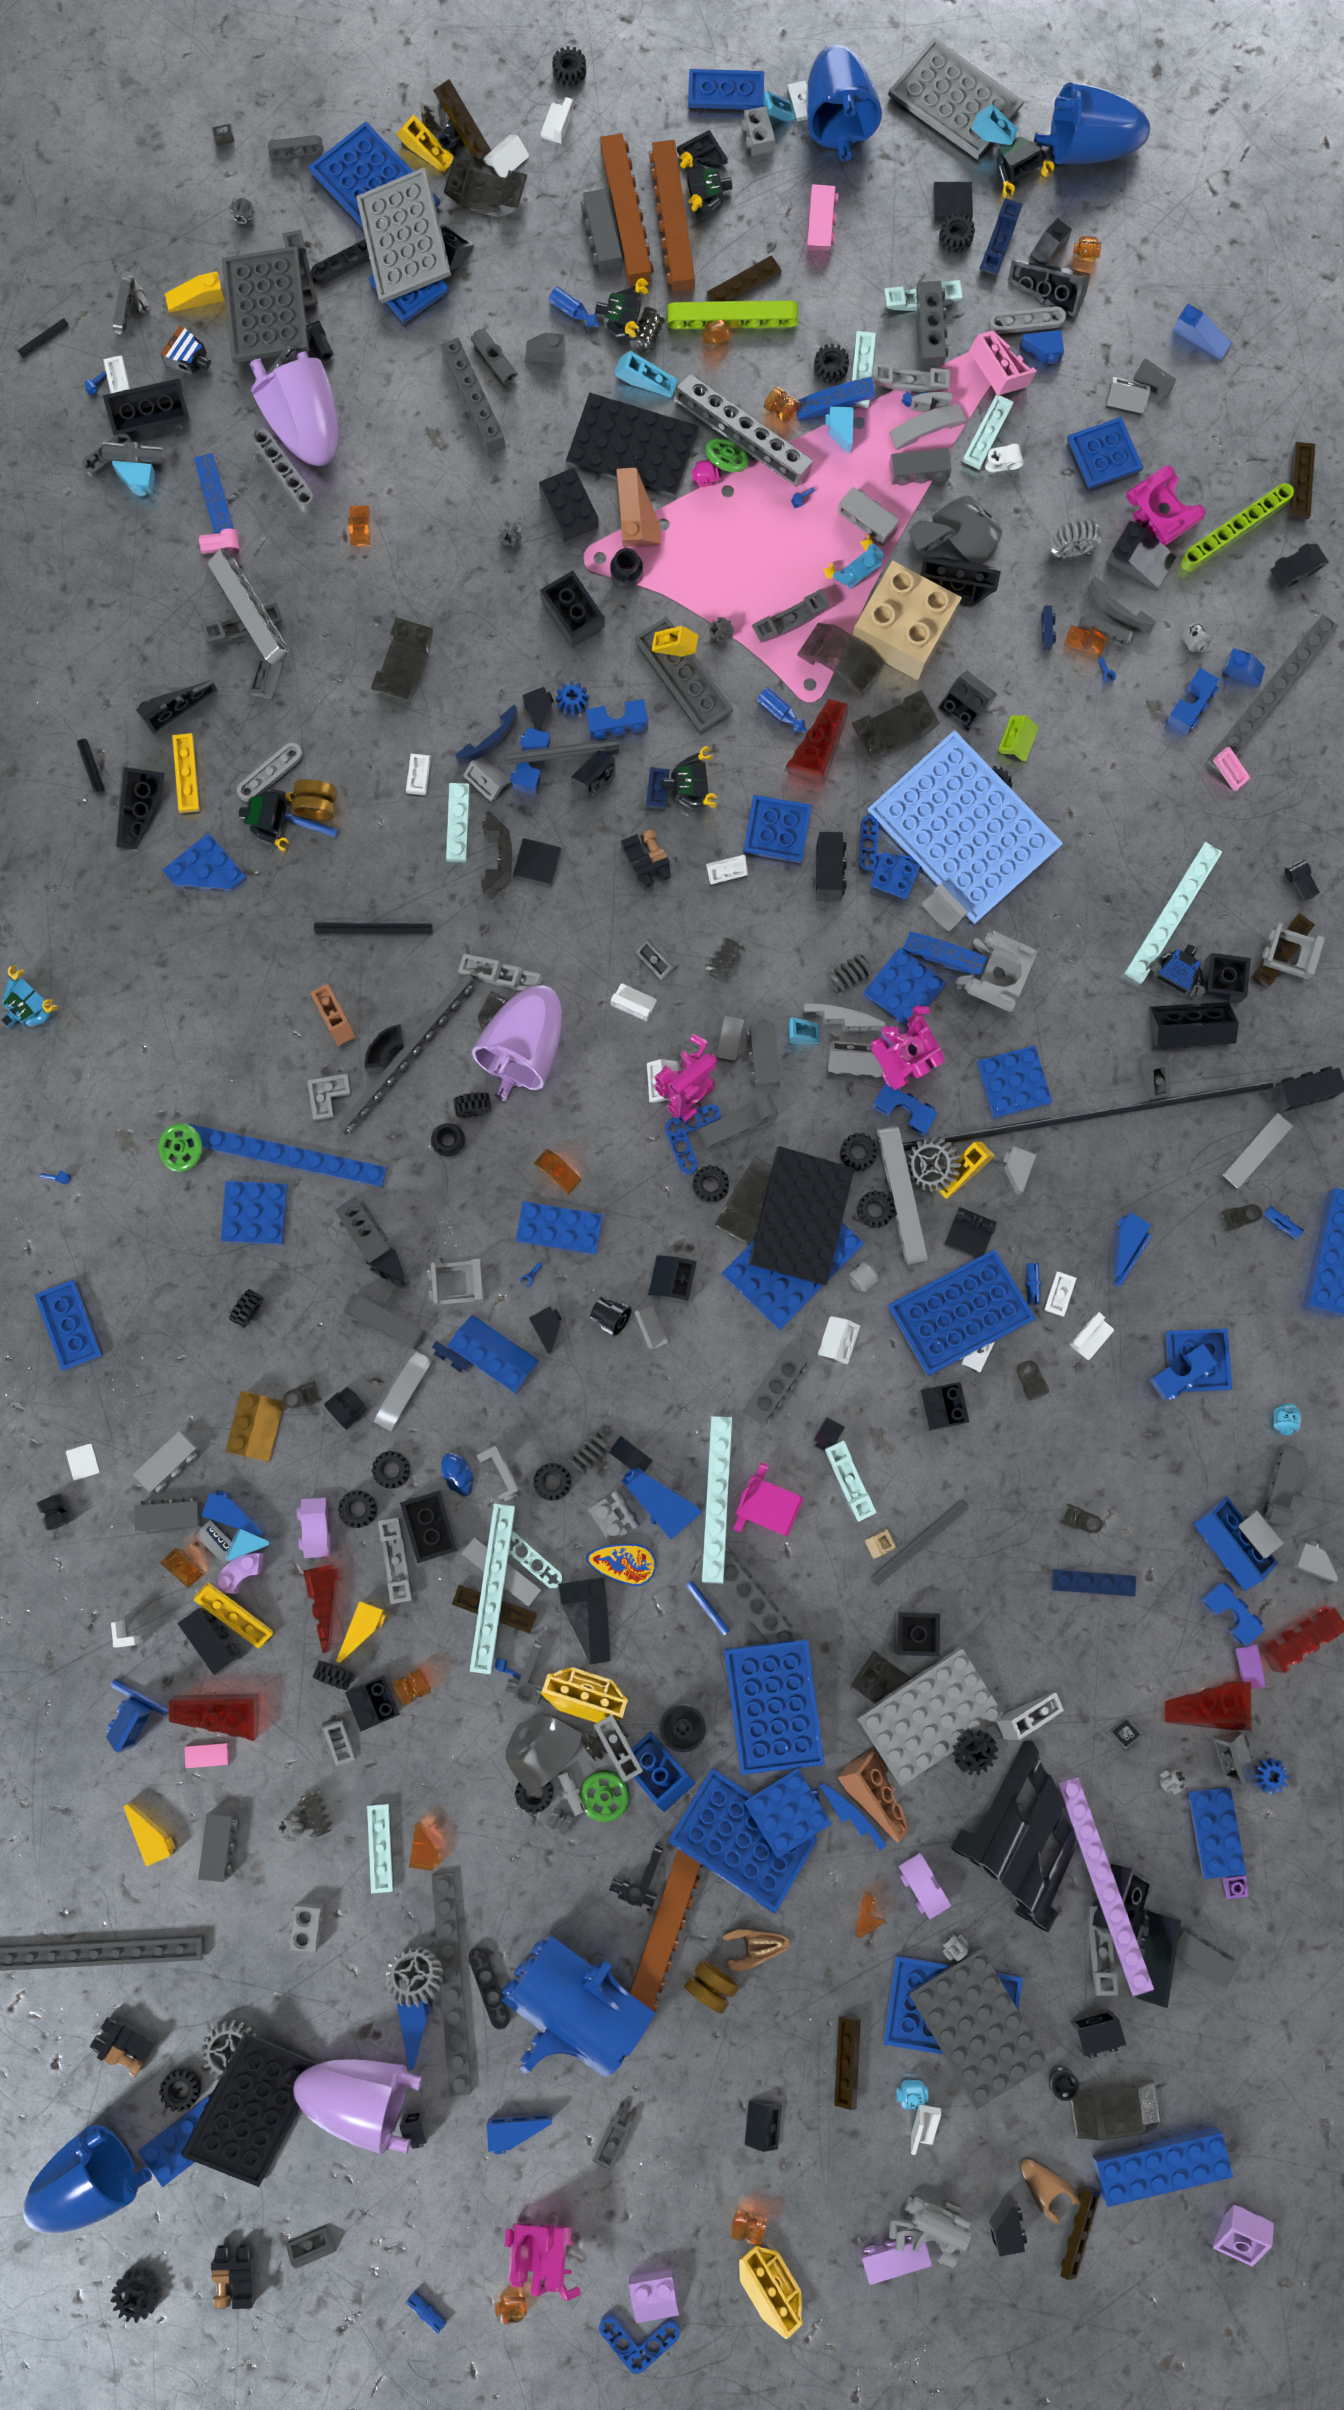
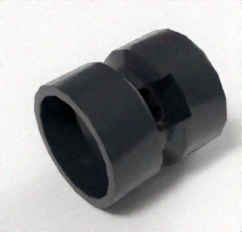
M63 1494L53 1495L36 1503L40 1515H44L42 1521L46 1531L72 1522L69 1510L64 1509L66 1502Z
M1062 2065L1054 2066L1049 2070L1046 2081L1054 2095L1062 2101L1074 2099L1079 2092L1080 2085L1071 2070Z

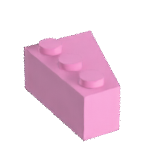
M812 184L807 250L830 251L831 245H834L835 233H832V225H836L837 213H833L834 205H837L838 193L835 192V186Z
M989 331L977 335L969 351L996 394L999 396L1028 387L1037 370L1033 367L1030 369L1022 362L1024 358L1020 355L1017 357L1009 350L1010 346L994 331Z

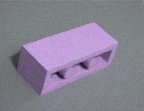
M905 2236L904 2251L895 2250L896 2239L887 2240L884 2245L878 2247L870 2245L864 2248V2251L860 2252L869 2285L932 2266L926 2243L922 2242L919 2251L916 2252L913 2249V2245L909 2242L912 2236Z

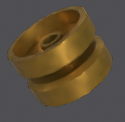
M302 779L294 783L293 794L296 798L291 803V812L305 819L318 821L331 820L335 817L336 807L333 803L337 800V787L327 782L311 779Z
M700 1960L694 1969L698 1977H689L684 1988L698 2001L712 2010L723 2014L729 2005L725 1996L734 1997L740 1987L724 1972L712 1964Z

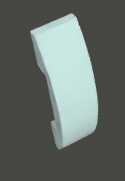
M960 280L941 282L942 288H945V300H942L943 306L962 300ZM903 286L884 289L888 309L917 311L916 289L904 290ZM933 302L927 303L931 307L936 306Z
M844 1440L825 1448L835 1476L857 1521L859 1522L876 1514V1510L862 1484Z

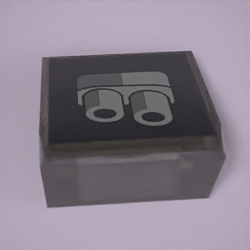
M231 123L212 127L216 146L235 142Z

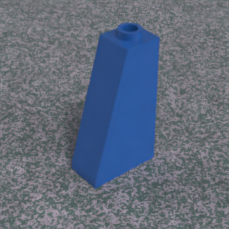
M638 1467L629 1470L621 1480L670 1539L675 1537L702 1513L695 1503Z

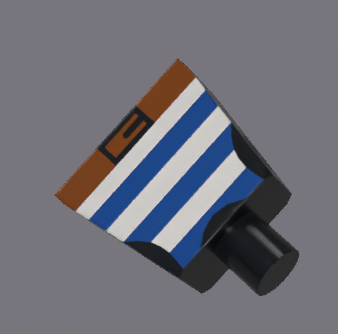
M181 325L160 354L165 365L188 374H194L198 366L208 370L211 365V360L205 357L207 352L204 344Z

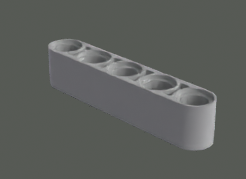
M265 428L256 429L253 433V440L258 452L298 508L304 513L312 512L316 507L312 491L269 431ZM262 439H267L265 442H259ZM293 484H299L297 487H291ZM304 499H310L308 502H302Z

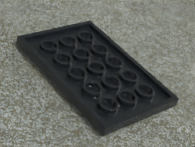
M589 392L566 458V465L617 480V469L636 468L645 489L676 498L699 431V426Z
M778 1146L748 1265L827 1286L855 1168Z
M244 2032L181 2152L182 2157L259 2187L300 2109L294 2097V2083L303 2071L319 2063Z

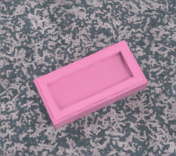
M1230 747L1223 749L1213 759V762L1233 791H1237L1251 778Z
M228 1743L185 1746L186 1768L229 1764Z

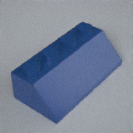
M474 1315L468 1318L447 1345L449 1349L515 1394H517L539 1362L534 1356Z
M1226 1496L1204 1512L1194 1522V1525L1209 1543L1210 1548L1222 1560L1223 1565L1235 1577L1236 1582L1246 1591L1262 1582L1278 1562L1272 1554L1267 1558H1263L1238 1528V1525L1245 1518L1229 1497Z

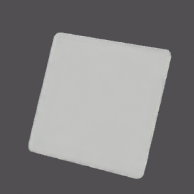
M92 1444L66 1451L73 1480L99 1473Z

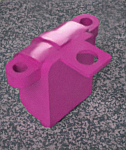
M761 1461L756 1475H751L746 1490H743L741 1502L736 1511V1514L739 1516L733 1530L741 1533L747 1519L788 1536L804 1497L764 1480L763 1478L769 1464Z

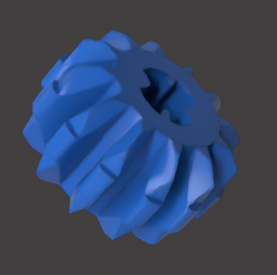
M573 681L570 682V686L563 683V689L557 690L556 702L559 703L558 708L564 709L565 714L571 711L573 716L575 711L582 713V708L588 707L586 701L589 700V695L586 694V687L581 688L580 682L576 686H574Z
M1270 1757L1268 1763L1264 1759L1261 1760L1262 1767L1256 1765L1255 1769L1259 1770V1772L1255 1773L1253 1777L1259 1778L1255 1785L1261 1786L1262 1792L1268 1790L1269 1794L1274 1795L1275 1790L1278 1793L1282 1792L1281 1785L1288 1787L1284 1780L1291 1777L1284 1774L1288 1767L1282 1766L1281 1760L1275 1762L1274 1758ZM1270 1772L1275 1773L1272 1776L1273 1780L1268 1779L1271 1776Z

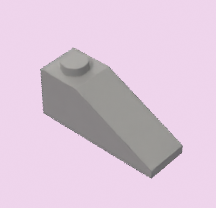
M1052 1692L1009 1711L996 1721L1004 1739L1021 1740L1064 1710L1057 1693Z
M612 1714L593 1725L623 1782L643 1772Z

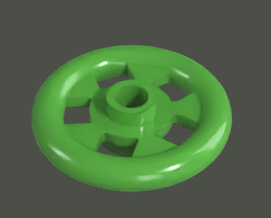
M715 438L706 444L705 452L708 459L720 469L736 473L747 468L749 464L748 455L734 442L723 438Z
M184 1123L169 1126L162 1133L159 1140L158 1151L160 1158L173 1171L183 1172L193 1168L198 1163L202 1154L200 1135L192 1126ZM183 1131V1138H176V1132ZM192 1138L194 1143L193 1147H190V1143L187 1141L188 1139ZM168 1139L172 1140L170 1149L166 1148ZM189 1153L191 1158L185 1162L183 1157ZM172 1154L177 1157L176 1162L170 1159Z
M602 1770L586 1778L580 1789V1798L586 1809L585 1813L590 1818L599 1822H610L619 1818L626 1811L630 1801V1791L627 1783L621 1780L619 1774ZM608 1779L609 1785L599 1786V1780ZM619 1786L621 1795L615 1796L613 1787ZM590 1788L596 1789L594 1798L588 1797ZM607 1793L609 1795V1798L607 1800H602L601 1794ZM615 1801L618 1807L611 1812L608 1806L612 1805ZM595 1803L603 1807L600 1813L592 1808Z

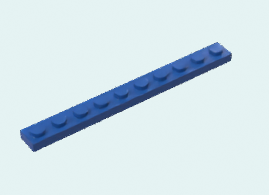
M189 1124L200 1135L203 1149L383 1187L387 1167ZM192 1138L188 1139L187 1141L190 1143V1146H194Z

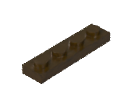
M450 79L433 90L476 162L491 151L489 145Z
M771 255L707 291V297L711 302L735 301L781 275L782 270Z
M1296 442L1294 445L1291 485L1294 489V494L1290 500L1289 517L1309 519L1311 516L1316 445L1314 443Z
M1298 913L1286 930L1307 936L1315 924ZM1279 939L1273 959L1287 963L1300 945ZM1262 962L1252 977L1268 988L1281 971L1264 966Z
M459 1584L451 1605L478 1614L481 1592ZM502 1600L499 1622L530 1634L537 1613Z
M839 2016L834 2106L855 2110L857 2108L861 2020L848 2016Z
M1094 2188L1084 2189L1079 2198V2211L1073 2219L1074 2229L1067 2240L1068 2250L1061 2262L1062 2271L1060 2276L1066 2280L1077 2279L1101 2193Z

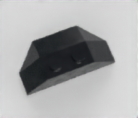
M924 557L920 575L962 597L960 603L975 605L997 591L1001 570L980 563L945 557Z

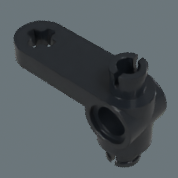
M658 1843L655 1844L641 1882L624 1878L621 1881L613 1877L609 1891L618 1893V1899L626 1901L632 1906L642 1907L645 1904L652 1908L657 1894L649 1892L648 1889L664 1846ZM632 1888H638L641 1891V1895L638 1898L630 1897L629 1891Z

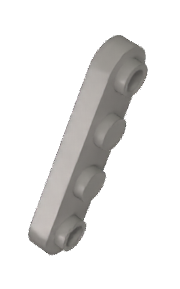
M1060 307L997 312L991 316L989 327L996 334L1054 329L1064 324L1066 313Z
M287 743L245 778L237 787L239 798L244 802H249L251 797L258 796V794L268 789L302 759L303 753L300 746L296 743ZM292 752L296 753L294 757H290ZM250 790L251 794L245 795V792Z

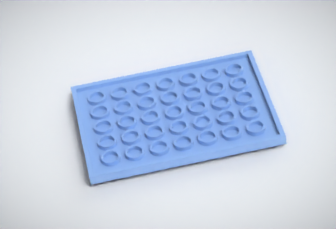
M955 730L867 809V812L873 815L881 827L899 846L915 859L920 868L936 885L942 884L967 910L966 916L974 925L1063 845L1057 836Z

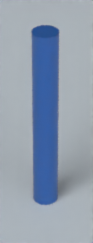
M285 812L284 820L334 837L338 834V829Z
M1146 1233L1123 1273L1114 1282L1116 1286L1122 1287L1150 1241L1152 1235Z
M690 1581L686 1584V1587L723 1635L728 1633L730 1629L695 1583Z
M114 1679L111 1687L163 1716H166L170 1710L117 1679Z

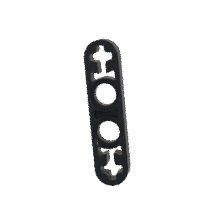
M366 239L315 264L311 268L313 281L317 284L327 283L370 261ZM352 253L359 255L356 260H350L348 257ZM340 262L342 266L339 269H334L332 264ZM320 271L323 273V276H320L317 272Z
M475 1946L470 1950L468 1956L471 1969L491 2024L496 2029H504L510 2021L508 2007L501 2001L503 1993L487 1950L483 1946ZM475 1951H478L479 1954H484L481 1961L483 1965L487 1963L488 1966L476 1970V1967H479L480 1964L477 1959H473ZM488 1971L492 1976L491 1981L483 1983L479 1977L480 1973ZM496 1992L499 1995L498 2002L494 2004L488 2002V1993ZM501 2004L503 2007L499 2008L501 2016H506L503 2024L500 2021H495L497 2018L496 2009L493 2012L491 2011V2009L497 2008Z

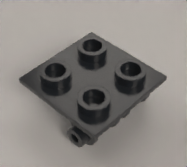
M959 1207L944 1244L975 1257H980L985 1254L990 1238L996 1229L997 1222Z

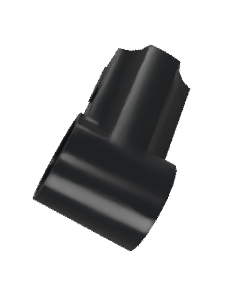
M450 118L446 128L438 136V142L447 151L453 148L461 139Z
M318 320L307 325L308 343L311 345L316 357L323 362L330 360L334 354L326 339V334L320 321Z
M1305 859L1284 869L1286 878L1290 883H1294L1303 902L1312 899L1320 893L1311 876L1310 865Z

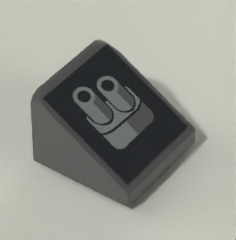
M1127 1718L1110 1730L1111 1734L1125 1749L1142 1736Z

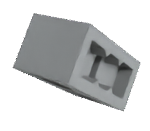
M426 82L419 102L422 123L425 127L441 131L447 113L433 91L439 84Z
M767 107L745 110L741 126L743 132L746 131V146L748 149H751L752 156L774 152L775 137Z
M297 1903L295 1909H291L290 1922H293L292 1931L289 1930L287 1936V1944H290V1950L315 1953L318 1950L323 1905ZM301 1912H308L311 1915V1920L309 1922L303 1921L301 1919ZM300 1933L306 1934L308 1943H301L298 1940V1935Z

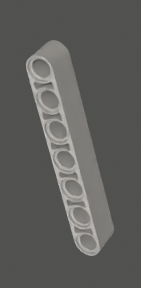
M220 548L208 561V565L263 657L270 664L276 665L289 649L231 553L224 548Z
M898 1125L878 1128L879 1145L891 1199L894 1202L893 1206H895L894 1213L906 1265L927 1261V1253Z

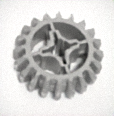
M1090 520L1067 523L1055 529L1049 537V546L1053 555L1063 558L1090 553L1091 550H1095L1100 546L1102 542V532L1099 524Z
M932 1137L931 1140L924 1138V1143L918 1141V1147L911 1148L914 1154L907 1155L912 1159V1161L907 1162V1165H911L912 1169H908V1171L914 1175L910 1179L912 1181L917 1180V1187L922 1185L923 1190L929 1188L930 1192H935L936 1188L938 1191H942L943 1186L946 1188L950 1187L949 1181H956L953 1175L960 1174L955 1169L956 1167H961V1164L956 1163L960 1156H954L957 1149H950L952 1143L947 1142L945 1144V1139L940 1138L938 1141L937 1137ZM933 1147L940 1150L933 1156L925 1154L928 1149ZM945 1157L947 1159V1169L943 1164ZM920 1160L924 1164V1168L922 1171L920 1168ZM931 1161H935L934 1165L936 1168H932L933 1164ZM934 1172L943 1176L937 1181L927 1179Z
M418 1947L414 1952L413 1948H409L407 1954L401 1950L402 1956L400 1958L394 1956L395 1964L389 1963L391 1970L386 1971L388 1979L385 1980V1983L389 1986L387 1991L389 1994H392L393 2000H398V2003L402 2006L406 2003L407 2007L411 2008L414 2003L416 2007H419L420 2001L427 2004V1998L429 1996L435 1998L433 1992L440 1991V1987L437 1984L443 1983V1979L440 1977L443 1975V1970L440 1968L441 1963L437 1960L435 1954H430L428 1949L423 1951ZM422 1963L429 1966V1974L422 1971ZM399 1980L406 1983L407 1991L400 1989Z
M225 2020L222 2023V2027L216 2024L214 2030L210 2029L207 2032L209 2037H204L203 2039L206 2045H203L200 2050L207 2053L201 2056V2060H208L203 2066L204 2068L209 2066L212 2068L209 2071V2075L217 2072V2080L220 2079L231 2058L229 2051L226 2049L230 2046L231 2051H234L238 2045L236 2037L238 2036L241 2039L244 2032L249 2033L251 2027H247L246 2030L242 2029L244 2026L243 2022L236 2027V2020H232L230 2026ZM229 2034L225 2044L214 2046L219 2036ZM215 2055H218L223 2059V2065L218 2062Z

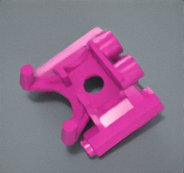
M1170 465L1161 467L1126 492V498L1133 507L1137 505L1140 507L1133 512L1134 520L1140 526L1148 522L1149 525L1145 529L1158 538L1164 546L1204 519L1206 514L1201 504L1186 506L1177 499L1174 489L1179 481V477ZM1160 504H1168L1170 511L1162 514L1158 509Z
M917 1005L914 1007L912 1016L907 1018L909 1030L905 1034H898L899 1029L894 1026H885L882 1029V1033L894 1044L893 1046L889 1047L885 1039L882 1040L881 1037L870 1042L872 1045L870 1049L883 1070L881 1074L888 1087L892 1086L893 1090L907 1084L909 1078L922 1077L930 1072V1069L939 1066L945 1061L941 1048L921 1015L930 1013L928 1006ZM909 1044L915 1045L916 1055L913 1056L908 1052Z
M696 1034L692 1035L690 1041L701 1047L698 1053H691L690 1056L685 1051L681 1053L683 1061L680 1063V1067L683 1070L672 1072L665 1065L663 1070L654 1076L657 1082L654 1084V1088L662 1097L669 1095L671 1102L666 1105L668 1111L675 1118L683 1115L684 1121H687L697 1113V1110L695 1108L691 1109V1107L711 1092L715 1085L714 1080L709 1075L717 1067L718 1061L711 1053L703 1055L707 1046V1040Z
M512 2224V2229H505L504 2247H510L508 2281L511 2282V2286L524 2287V2282H527L528 2271L534 2272L531 2285L533 2296L538 2297L546 2292H559L565 2301H570L580 2296L579 2287L567 2290L564 2284V2274L572 2273V2270L565 2269L566 2245H573V2241H571L572 2227L540 2225L539 2227L529 2224Z

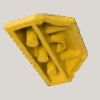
M574 1667L547 1674L541 1692L558 1711L595 1723L611 1714L615 1721L622 1720L628 1701L613 1680Z
M754 2246L739 2260L740 2282L761 2318L781 2336L788 2339L803 2325L801 2318V2290L779 2252Z

